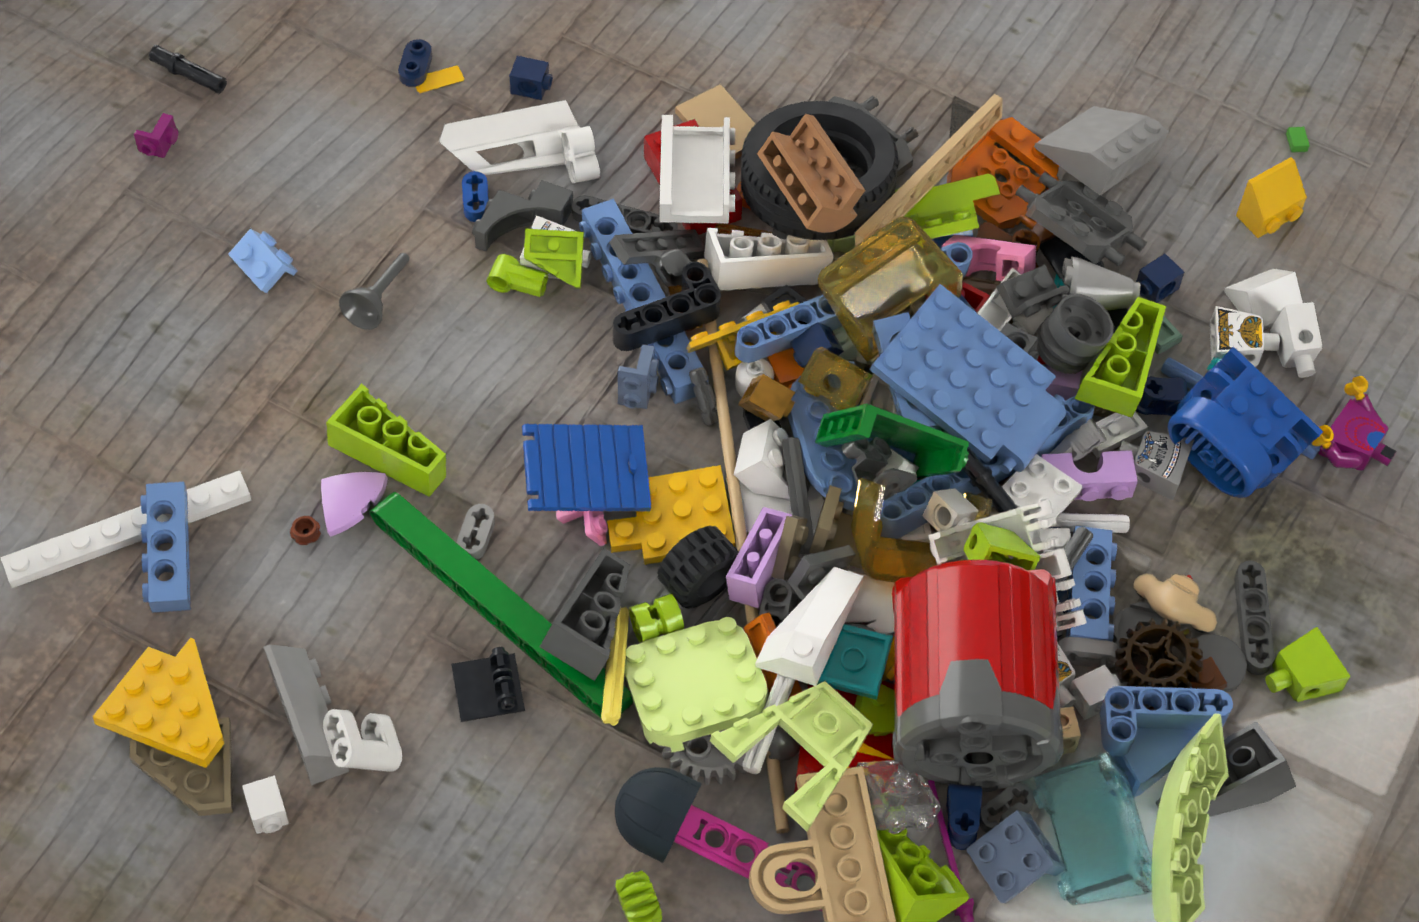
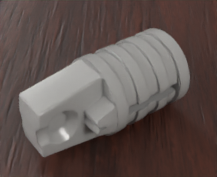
M1090 418L1080 428L1067 435L1062 440V443L1051 451L1050 454L1072 453L1073 461L1076 462L1085 457L1087 453L1093 451L1094 448L1100 446L1101 443L1107 441L1098 425Z

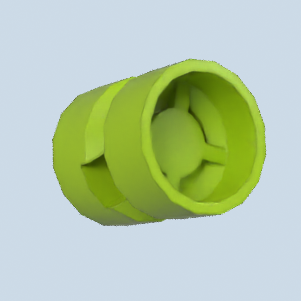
M673 594L655 598L652 605L643 602L629 607L630 621L639 643L684 629L683 617Z

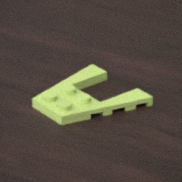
M826 681L791 696L789 701L778 706L772 705L764 709L763 713L750 719L746 717L733 723L731 728L722 732L716 731L710 738V742L734 763L779 725L819 761L824 768L787 799L782 807L806 831L810 829L873 726L865 716Z

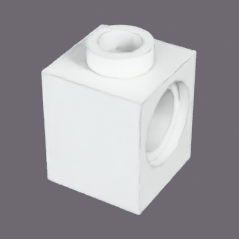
M956 488L934 491L922 516L939 532L974 521L979 510Z
M1103 665L1072 680L1069 692L1076 699L1074 706L1082 718L1086 720L1100 713V708L1107 691L1112 687L1121 686L1118 677L1113 673L1111 674L1107 667Z
M275 775L242 785L256 834L262 832L273 833L281 829L282 826L289 824Z

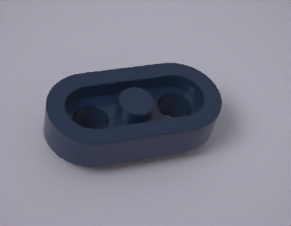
M421 39L412 40L404 48L398 72L399 79L405 86H419L426 80L432 60L431 45L427 41Z

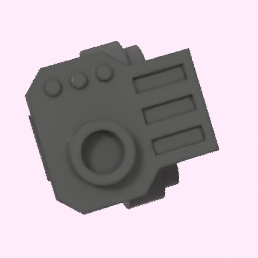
M875 437L870 442L867 439L843 443L841 447L847 458L852 460L856 458L857 463L851 468L861 498L882 503L894 494L905 491L917 481L916 474L895 468L885 470L877 477L876 473L888 464L887 459L892 455L890 446L879 437ZM862 478H867L873 486L867 489L863 484Z

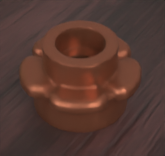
M310 516L298 517L290 529L291 538L295 539L299 545L314 543L321 535L319 531L320 524Z

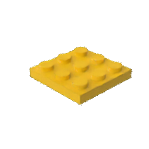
M721 465L648 477L651 511H636L645 565L662 562L667 553L681 539L695 530L706 526H716L736 548Z

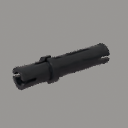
M154 45L149 52L150 61L164 66L168 69V72L174 75H182L217 94L222 93L226 87L227 81L225 77L188 61L180 53L170 52L159 45Z
M968 447V461L962 469L970 478L969 482L973 487L977 486L998 513L1018 508L1007 492L995 480L990 467H985L971 448Z

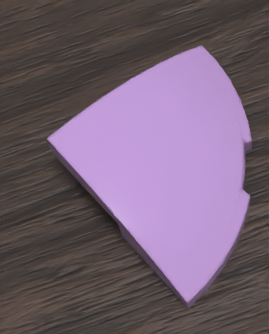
M355 472L321 479L323 511L327 532L330 537L360 522L364 518L363 513L370 507V501H372L374 506L378 504L387 486L388 477L385 473Z

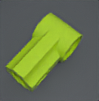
M500 254L497 256L486 282L490 288L497 292L506 293L513 289L541 297L546 291L549 274L548 272L520 265V262L513 256Z

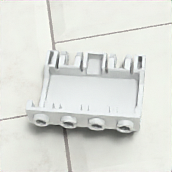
M1049 499L929 535L930 550L936 558L937 565L969 560L964 552V545L971 533L972 527L978 522H983L987 525L1013 531L1039 554L1041 558L1035 570L1045 569L1051 573L1052 577H1055V580L1072 575L1064 547L1048 552L1043 550L1063 544L1061 537L1055 536L1041 542L1037 529H1046L1057 524L1055 517L1034 521V518L1053 513ZM1074 579L1056 582V591L1072 588V586H1075ZM1057 596V631L1087 623L1083 609L1064 614L1062 612L1081 606L1079 598H1072L1059 603Z

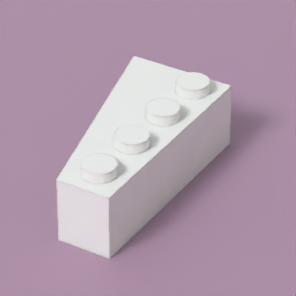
M707 228L704 257L708 261L710 273L720 290L731 291L734 289H760L764 287H783L785 285L829 283L833 253L827 240H810L788 235L787 239H780L774 236L773 233L762 232L761 237L744 236V231L732 230L731 235L719 234L718 229Z

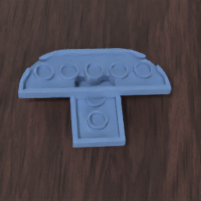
M834 360L829 363L820 362L814 364L812 368L805 369L802 375L793 382L791 390L795 394L791 400L795 401V404L788 415L793 436L800 440L804 473L811 485L823 497H826L829 486L832 485L842 489L839 501L844 503L843 508L853 512L876 513L878 503L861 498L851 468L857 463L856 458L852 460L844 455L841 448L843 444L824 447L815 443L823 414L847 409L848 405ZM889 445L891 449L913 463L915 454ZM862 478L863 484L869 489L872 486L871 481L867 478Z

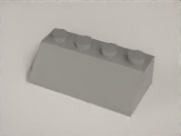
M271 644L264 646L272 678L311 785L349 772V768L335 765L324 734L323 720L328 712L326 705L331 704V699L326 686L319 687L316 678L321 677V673L316 659L309 660L304 648Z

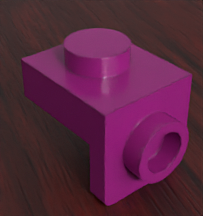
M162 113L152 133L136 130L134 138L139 152L148 156L153 155L164 158L171 145L176 143L179 132L173 115Z

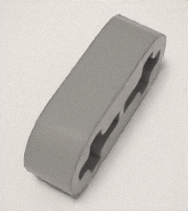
M485 504L472 506L466 514L457 539V544L476 560H479L485 554L495 526L494 512L490 506ZM481 516H485L486 520L481 521L479 528L476 527V520ZM473 537H476L477 545H473L472 549H467L466 545H470Z
M1065 637L1059 641L1062 651L1069 662L1074 665L1098 668L1105 665L1107 668L1115 666V662L1118 660L1115 658V651L1119 649V646L1111 641L1081 637Z

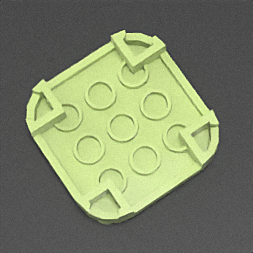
M731 617L705 622L648 639L642 643L631 645L626 649L625 678L643 728L644 736L649 744L654 742L660 746L670 747L671 752L684 751L683 742L731 728L733 723L746 717L750 719L761 714L769 697L762 670L755 666L757 658L748 635L742 627L737 625L735 619Z

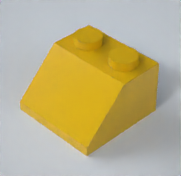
M1292 157L1247 182L1236 217L1257 238L1267 233H1274L1281 225L1288 221L1293 222L1297 220L1303 213V206L1307 196L1296 162Z

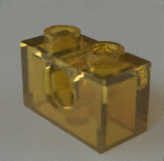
M820 346L814 350L798 382L804 385L803 389L809 394L816 397L822 395L831 400L830 405L834 408L843 410L858 405L873 375ZM829 374L839 377L841 381L840 388L830 386L828 383Z

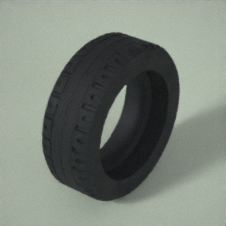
M806 101L786 105L764 116L751 128L744 140L741 161V190L743 197L750 209L764 223L787 235L810 240H834L855 235V232L895 193L898 170L896 144L888 131L875 118L854 107L827 101ZM805 114L816 118L842 157L852 161L866 173L858 179L866 191L853 207L857 214L856 218L842 229L830 233L806 229L757 155L772 131L790 136Z

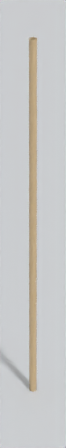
M699 259L697 261L704 264L709 270L708 261L706 259ZM716 320L705 324V329L709 335L718 332ZM716 344L708 346L736 549L740 551L747 538L740 483L739 479L734 476L736 455L722 359ZM744 604L747 624H749L759 616L758 608ZM768 750L766 762L776 832L783 834L789 832L787 813L782 809L785 796L780 761L770 759V752Z

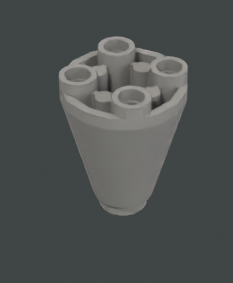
M1078 257L1064 259L1062 275L1064 276V284L1068 285L1070 290L1061 296L1062 299L1070 294H1082L1093 298L1108 311L1129 308L1137 297L1140 296V283L1134 282L1132 278Z

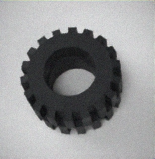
M706 526L697 529L681 539L667 553L658 569V579L673 594L683 608L698 607L715 598L727 587L726 575L739 551L716 526Z

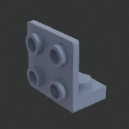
M1016 810L967 847L969 856L998 900L1004 904L1044 874L1058 876L1067 869L1032 816Z

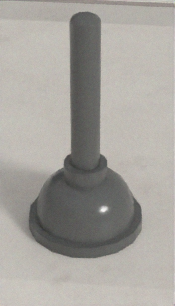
M400 253L373 286L350 289L343 293L339 299V307L349 322L365 330L377 328L382 321V293L408 263L409 256L406 253Z

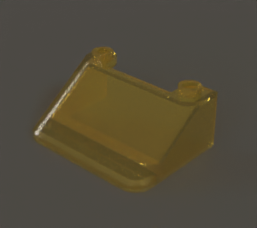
M909 217L896 218L822 269L818 275L820 290L855 348L867 362L879 354L872 333L873 321L898 314L923 295L927 294L930 296L939 284L959 298L961 297L963 281L961 270L927 233Z

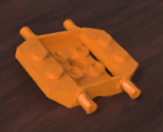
M1010 117L999 120L953 166L947 176V183L984 174H991L994 177L995 174L1003 175L1007 182H1000L996 179L1000 194L973 200L976 214L999 228H1014L1016 224L1023 223L1032 230L1037 222L1025 216L1029 209L1027 208L1028 203L1016 196L1015 193L1021 185L1039 195L1049 190L1048 187L1039 182V179L1044 172H1047V174L1059 181L1057 176L1059 165L1034 148L1041 138L1016 119ZM996 142L1037 172L1039 176L1036 177L1027 166L1019 164L1008 155L1006 150L998 148L994 144Z

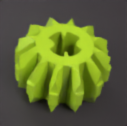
M644 871L631 872L624 875L623 878L616 880V892L627 922L662 921V911L649 876Z

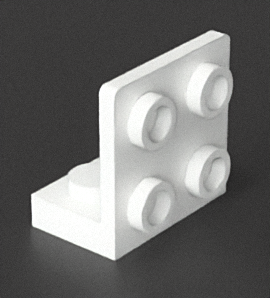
M1036 454L1022 472L1016 471L1002 488L1018 508L1049 499L1053 513L1034 518V521H1040L1055 517L1056 520L1081 492L1082 485Z

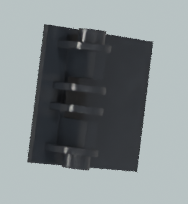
M495 647L492 649V654L489 658L451 664L461 722L525 711L515 653L509 654L505 651L504 647Z

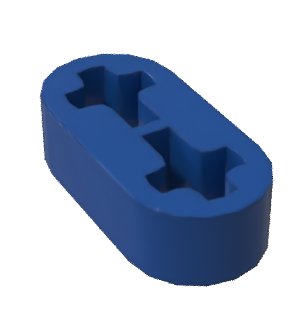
M474 171L467 173L462 180L464 215L472 222H476L477 219L481 220L489 200L486 176L481 172ZM473 184H478V191L472 190ZM473 202H479L478 210H473Z

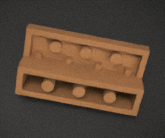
M805 114L790 136L772 131L757 155L806 229L830 233L840 230L851 223L857 216L853 207L866 190L816 118Z

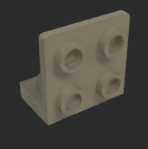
M830 485L819 515L809 553L814 554L849 545L856 553L850 566L869 571L879 536L877 523L841 512L844 505L843 502L839 501L842 489Z

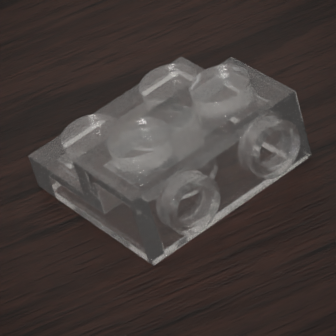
M895 760L859 762L856 767L863 766L877 830L888 829L890 834H897L905 828L915 827L918 832H922L933 825L942 807L922 776L915 772H908Z

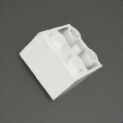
M769 419L743 433L734 476L752 493L789 499L782 450V440L789 437L785 430Z

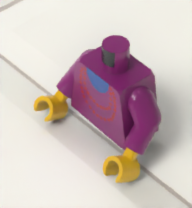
M1363 376L1354 377L1351 383L1345 385V393L1349 396H1355L1354 400L1350 399L1331 427L1328 425L1319 426L1323 433L1312 442L1314 446L1321 445L1318 454L1328 458L1332 465L1337 468H1352L1362 471L1372 458L1388 467L1397 452L1382 443L1389 428L1375 411L1368 395L1363 394L1368 389V382Z

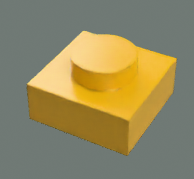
M638 517L607 520L611 553L642 549Z

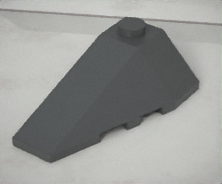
M1257 721L1224 740L1229 777L1221 786L1216 799L1210 800L1207 814L1211 817L1265 803L1296 787L1286 759ZM1158 799L1155 802L1158 808L1160 804V799Z

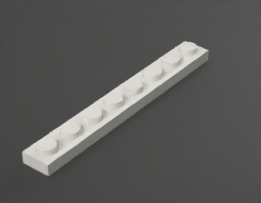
M240 470L187 489L188 524L251 501L249 490ZM140 506L0 557L11 587L15 588L142 541L141 525L147 524V514H142ZM162 514L157 518V521L166 522L172 515Z

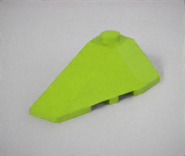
M871 804L896 922H937L967 902L970 896L954 872L946 865L938 866L929 857L931 851L924 844L918 846L906 836L907 829L881 804Z

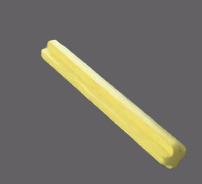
M620 607V612L615 622L614 637L610 644V655L606 662L601 719L604 724L610 723L612 726L617 725L621 718L625 653L629 624V610L627 607Z

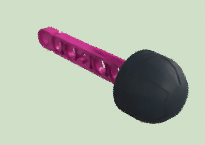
M664 767L648 768L634 774L625 782L618 793L615 803V820L618 830L629 845L664 863L673 842L749 879V872L756 857L764 849L768 848V842L693 806L692 803L702 783L678 771ZM701 823L705 825V827L702 829L699 835V839L697 840L693 837L697 833ZM715 830L721 833L724 839L723 845L717 848L709 846L705 840L707 832ZM745 845L752 849L754 858L751 862L744 863L738 860L736 849L739 846ZM800 862L789 863L786 868L780 869L786 874H789L791 869L796 870L789 885L784 883L788 876L778 873L775 877L778 885L791 887L797 891H800L796 883L797 878L800 876H809L815 885L813 870Z

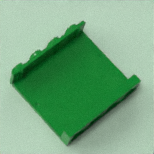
M870 404L823 414L815 440L816 444L829 447L879 437L886 441L888 445L915 454L913 464L919 467L916 471V478L961 472V469L965 467L969 455L967 451L969 441Z

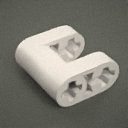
M331 709L327 712L323 720V730L336 766L388 772L398 769L402 761V750L389 716L374 713L366 715L361 724L363 738L361 739L355 718L350 711Z

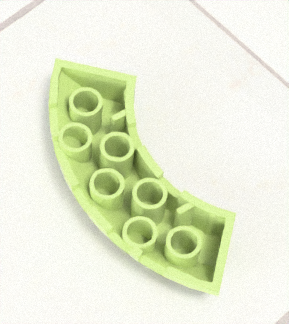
M1214 714L1181 750L1173 763L1164 785L1156 818L1152 849V903L1154 920L1157 922H1194L1205 909L1203 865L1197 864V859L1201 854L1202 843L1206 841L1210 819L1207 814L1210 800L1216 799L1221 786L1229 777L1221 714Z

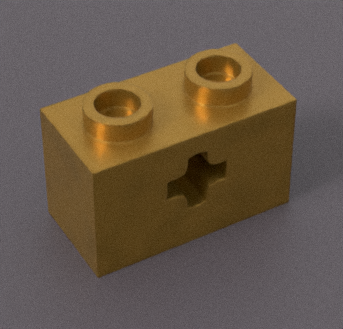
M762 374L751 380L738 405L765 421L769 419L776 421L783 416L787 417L795 404V401L791 399L795 392Z

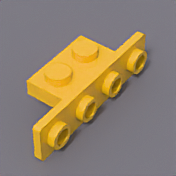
M789 300L773 306L774 311L763 314L762 311L754 312L746 316L747 321L736 324L735 321L727 322L718 327V332L710 335L707 331L698 333L691 337L692 341L688 343L686 349L688 353L716 344L726 371L735 368L742 362L736 357L734 352L739 329L747 324L798 305L799 302L790 304ZM745 342V343H744V344H746V345H748V346H753V345H754V344L751 343V342Z

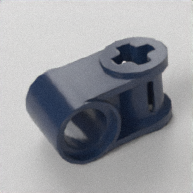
M1147 377L1143 395L1136 411L1143 415L1173 416L1177 412L1178 404L1188 393L1186 381L1179 377Z
M948 783L946 812L948 813L947 832L951 846L955 849L967 850V847L977 839L982 805V786Z

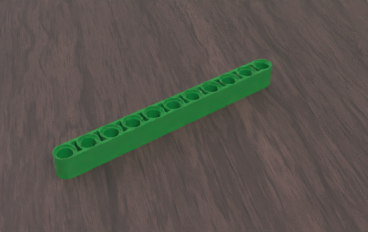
M397 492L390 493L370 510L369 514L372 520L382 531L601 718L606 673L604 668H602L594 681L542 649L540 645L552 624ZM624 685L621 714L634 703L631 692Z

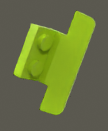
M984 174L934 186L904 217L914 214L918 215L923 241L979 228L973 200L1000 194L996 179L991 174Z

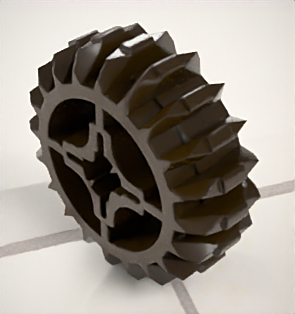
M1151 618L1149 626L1146 627L1139 621L1137 631L1128 628L1126 631L1127 638L1119 640L1120 648L1115 651V658L1118 659L1115 662V668L1120 672L1119 680L1121 683L1127 682L1126 686L1192 688L1191 682L1198 683V672L1203 670V662L1200 661L1203 658V651L1198 649V639L1191 638L1189 628L1180 631L1181 626L1178 621L1172 626H1168L1166 618L1161 621V624H1156L1155 620ZM1173 646L1182 652L1186 659L1185 663L1179 662L1178 657L1172 654ZM1134 657L1140 659V663L1146 666L1145 675L1140 673L1133 665Z

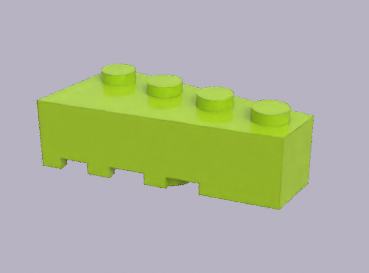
M1137 297L1119 327L1113 333L1110 341L1084 377L1074 399L1131 418L1133 417L1143 395L1166 309L1165 305Z
M362 383L326 422L328 446L381 473H385L387 476L428 497L432 495L446 478V454L422 433L413 431L404 418L400 415L397 417L388 410L387 404L380 398L375 399L370 395L369 389Z

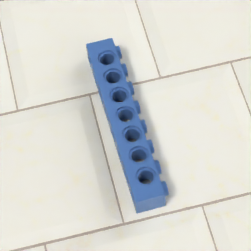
M611 199L582 209V222H579L580 231L584 232V238L590 240L592 255L595 260L599 259L602 263L604 278L607 282L611 281L614 286L613 293L618 304H623L626 309L625 312L665 298L666 296L648 263L623 265L618 257H615L617 255L609 242L615 235L632 234L615 200ZM685 332L648 344L649 346H654V359H659L658 373L661 377L662 389L665 395L670 394L675 404L696 397L693 390L695 384L691 383L689 372L699 367L704 368L695 351L688 353L686 347L690 341Z

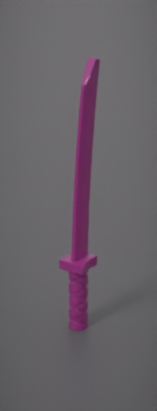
M928 780V787L948 865L962 884L935 783L932 780ZM973 898L968 899L967 902L953 910L955 916H960L961 922H974L973 906L975 904Z

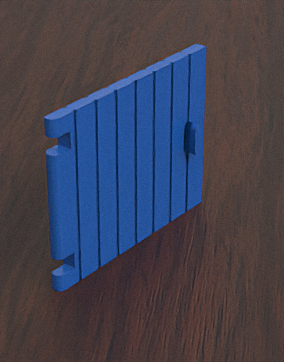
M522 425V435L533 436L534 439L523 441L526 491L528 495H538V499H529L527 501L528 511H651L643 425Z

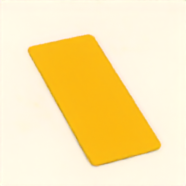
M456 65L428 73L424 83L415 87L418 93H423L464 81V77L459 66Z

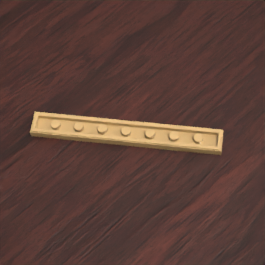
M994 94L855 232V249L861 250L865 246L874 247L1002 118L1003 100L1001 97Z

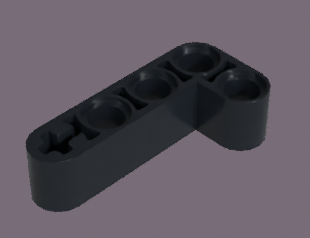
M701 262L686 264L682 270V292L617 315L613 320L614 346L621 351H631L642 347V344L648 345L716 320L720 313L721 292L708 268Z

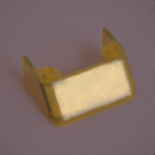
M859 478L851 530L865 575L878 581L896 582L900 578L914 577L923 570L936 566V558L931 553L930 543L881 537L882 520L880 517L886 486L865 478ZM964 492V497L979 510L974 521L990 516L992 499L971 492Z

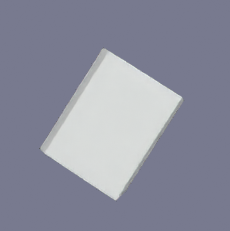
M1270 269L1224 289L1225 294L1238 311L1260 315L1263 318V330L1273 326L1285 305L1303 303L1296 273L1292 271Z

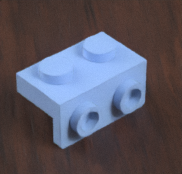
M249 229L228 255L261 291L267 293L285 272L294 276L297 270L291 264L293 259L285 251L278 250L274 246L277 242L265 231L260 234Z

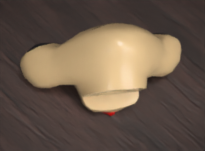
M1146 573L1134 580L1136 593L1140 597L1147 599L1151 608L1162 618H1166L1174 623L1178 621L1180 624H1190L1196 631L1201 633L1210 632L1215 629L1217 624L1216 615L1212 610L1202 607L1197 603L1199 586L1193 581L1191 575L1175 574L1170 579L1161 582L1155 576Z

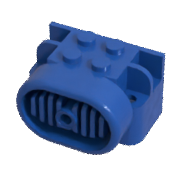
M1234 346L1180 401L1177 412L1168 422V433L1175 445L1184 437L1187 438L1184 441L1187 445L1194 440L1187 461L1217 489L1237 498L1248 497L1256 489L1268 486L1323 433L1311 419Z

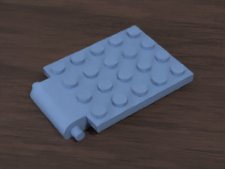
M939 284L869 369L950 435L969 441L968 447L985 463L989 462L996 454L1003 460L999 468L1006 474H1009L1012 469L1022 472L1066 416V410L1063 406L1064 398L1057 394L1053 397L1045 391L1056 378V375L941 284Z

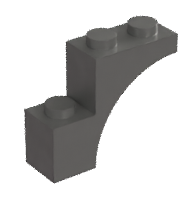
M544 180L540 182L536 190L533 189L528 199L499 189L495 197L488 200L481 220L477 219L474 223L472 234L475 236L476 248L486 252L491 244L505 233L520 227L533 225L536 216L564 226L572 212L573 191Z

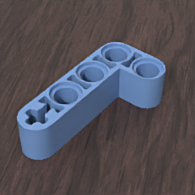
M1112 687L1107 691L1100 708L1103 748L1112 756H1124L1131 749L1137 734V728L1200 730L1214 714H1221L1223 727L1233 708L1232 698L1225 691L1218 689ZM1111 704H1118L1123 709H1116ZM1144 705H1151L1155 710H1149ZM1177 706H1183L1188 712L1181 711ZM1113 733H1119L1126 739H1118Z

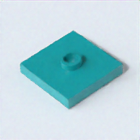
M844 624L817 684L826 681L833 689L877 700L893 636Z

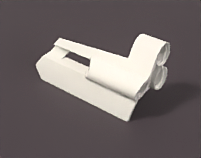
M566 100L448 123L444 125L439 140L444 147L470 170L481 172L484 175L566 165L572 184L600 178L599 164L594 152L595 143L590 126L582 128L578 126ZM516 143L523 149L524 157L490 165L476 151Z

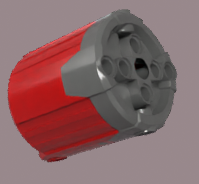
M961 560L939 564L923 570L914 577H903L897 580L892 587L895 673L893 754L895 762H899L910 773L915 772L924 778L939 783L982 786V793L1012 787L1016 782L1029 779L1043 772L1048 767H1053L1059 761L1061 755L1064 754L1060 710L1055 577H1052L1051 573L1045 569L1026 570L1013 564L992 560ZM968 753H971V762L968 761Z

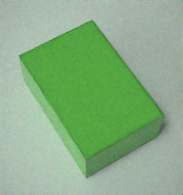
M1288 127L1286 136L1291 153L1308 152L1310 145L1305 128Z

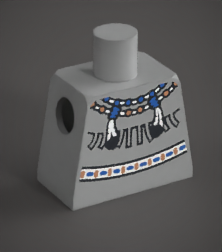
M1146 431L1140 446L1122 441L1119 451H1132L1138 484L1168 499L1174 500L1194 440L1187 445L1184 442L1187 438L1184 437L1177 444H1174L1168 434Z

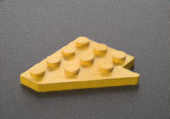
M191 637L176 656L147 647L93 715L95 725L204 768L208 767L224 745L195 639Z

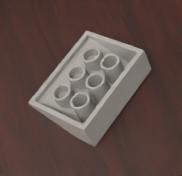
M1093 106L1038 141L1034 148L1098 195H1101L1155 158L1169 131L1161 126L1157 120L1151 119L1146 115Z

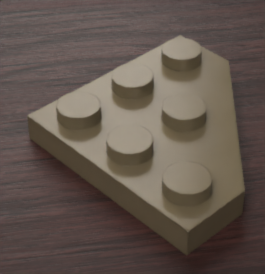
M229 717L217 718L224 745L207 768L130 738V759L132 763L197 815L233 813L231 721Z

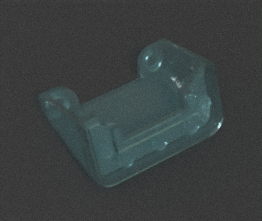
M1109 752L1034 777L1037 789L1033 790L1036 804L1040 809L1044 808L1051 817L1062 862L1067 868L1061 874V881L1057 882L1060 895L1064 901L1067 900L1071 905H1080L1152 893V858L1133 792L1124 769Z

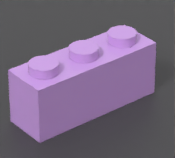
M766 507L762 508L726 575L729 600L759 608L766 585L774 579L771 576L786 516H792V514Z

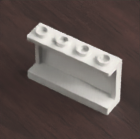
M662 115L659 222L729 224V212H735V195L730 194V189H735V172H730V167H735V150H730V145H735V128H730V117H724L723 127L673 126V115Z

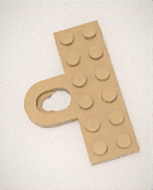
M863 766L847 768L810 829L806 831L808 840L772 845L764 849L753 862L749 872L750 890L756 901L768 911L777 914H793L822 909L824 922H896ZM818 772L798 775L796 778L798 790ZM803 862L813 870L815 885L807 891H797L791 887H782L776 883L775 873L779 869L786 868L789 863Z

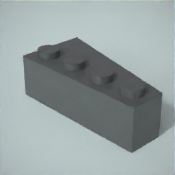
M603 548L553 622L540 647L595 681L610 655V644L614 637L615 622L620 612V601L625 590L630 564Z

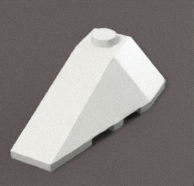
M833 567L767 637L755 666L816 686L861 588L864 576Z

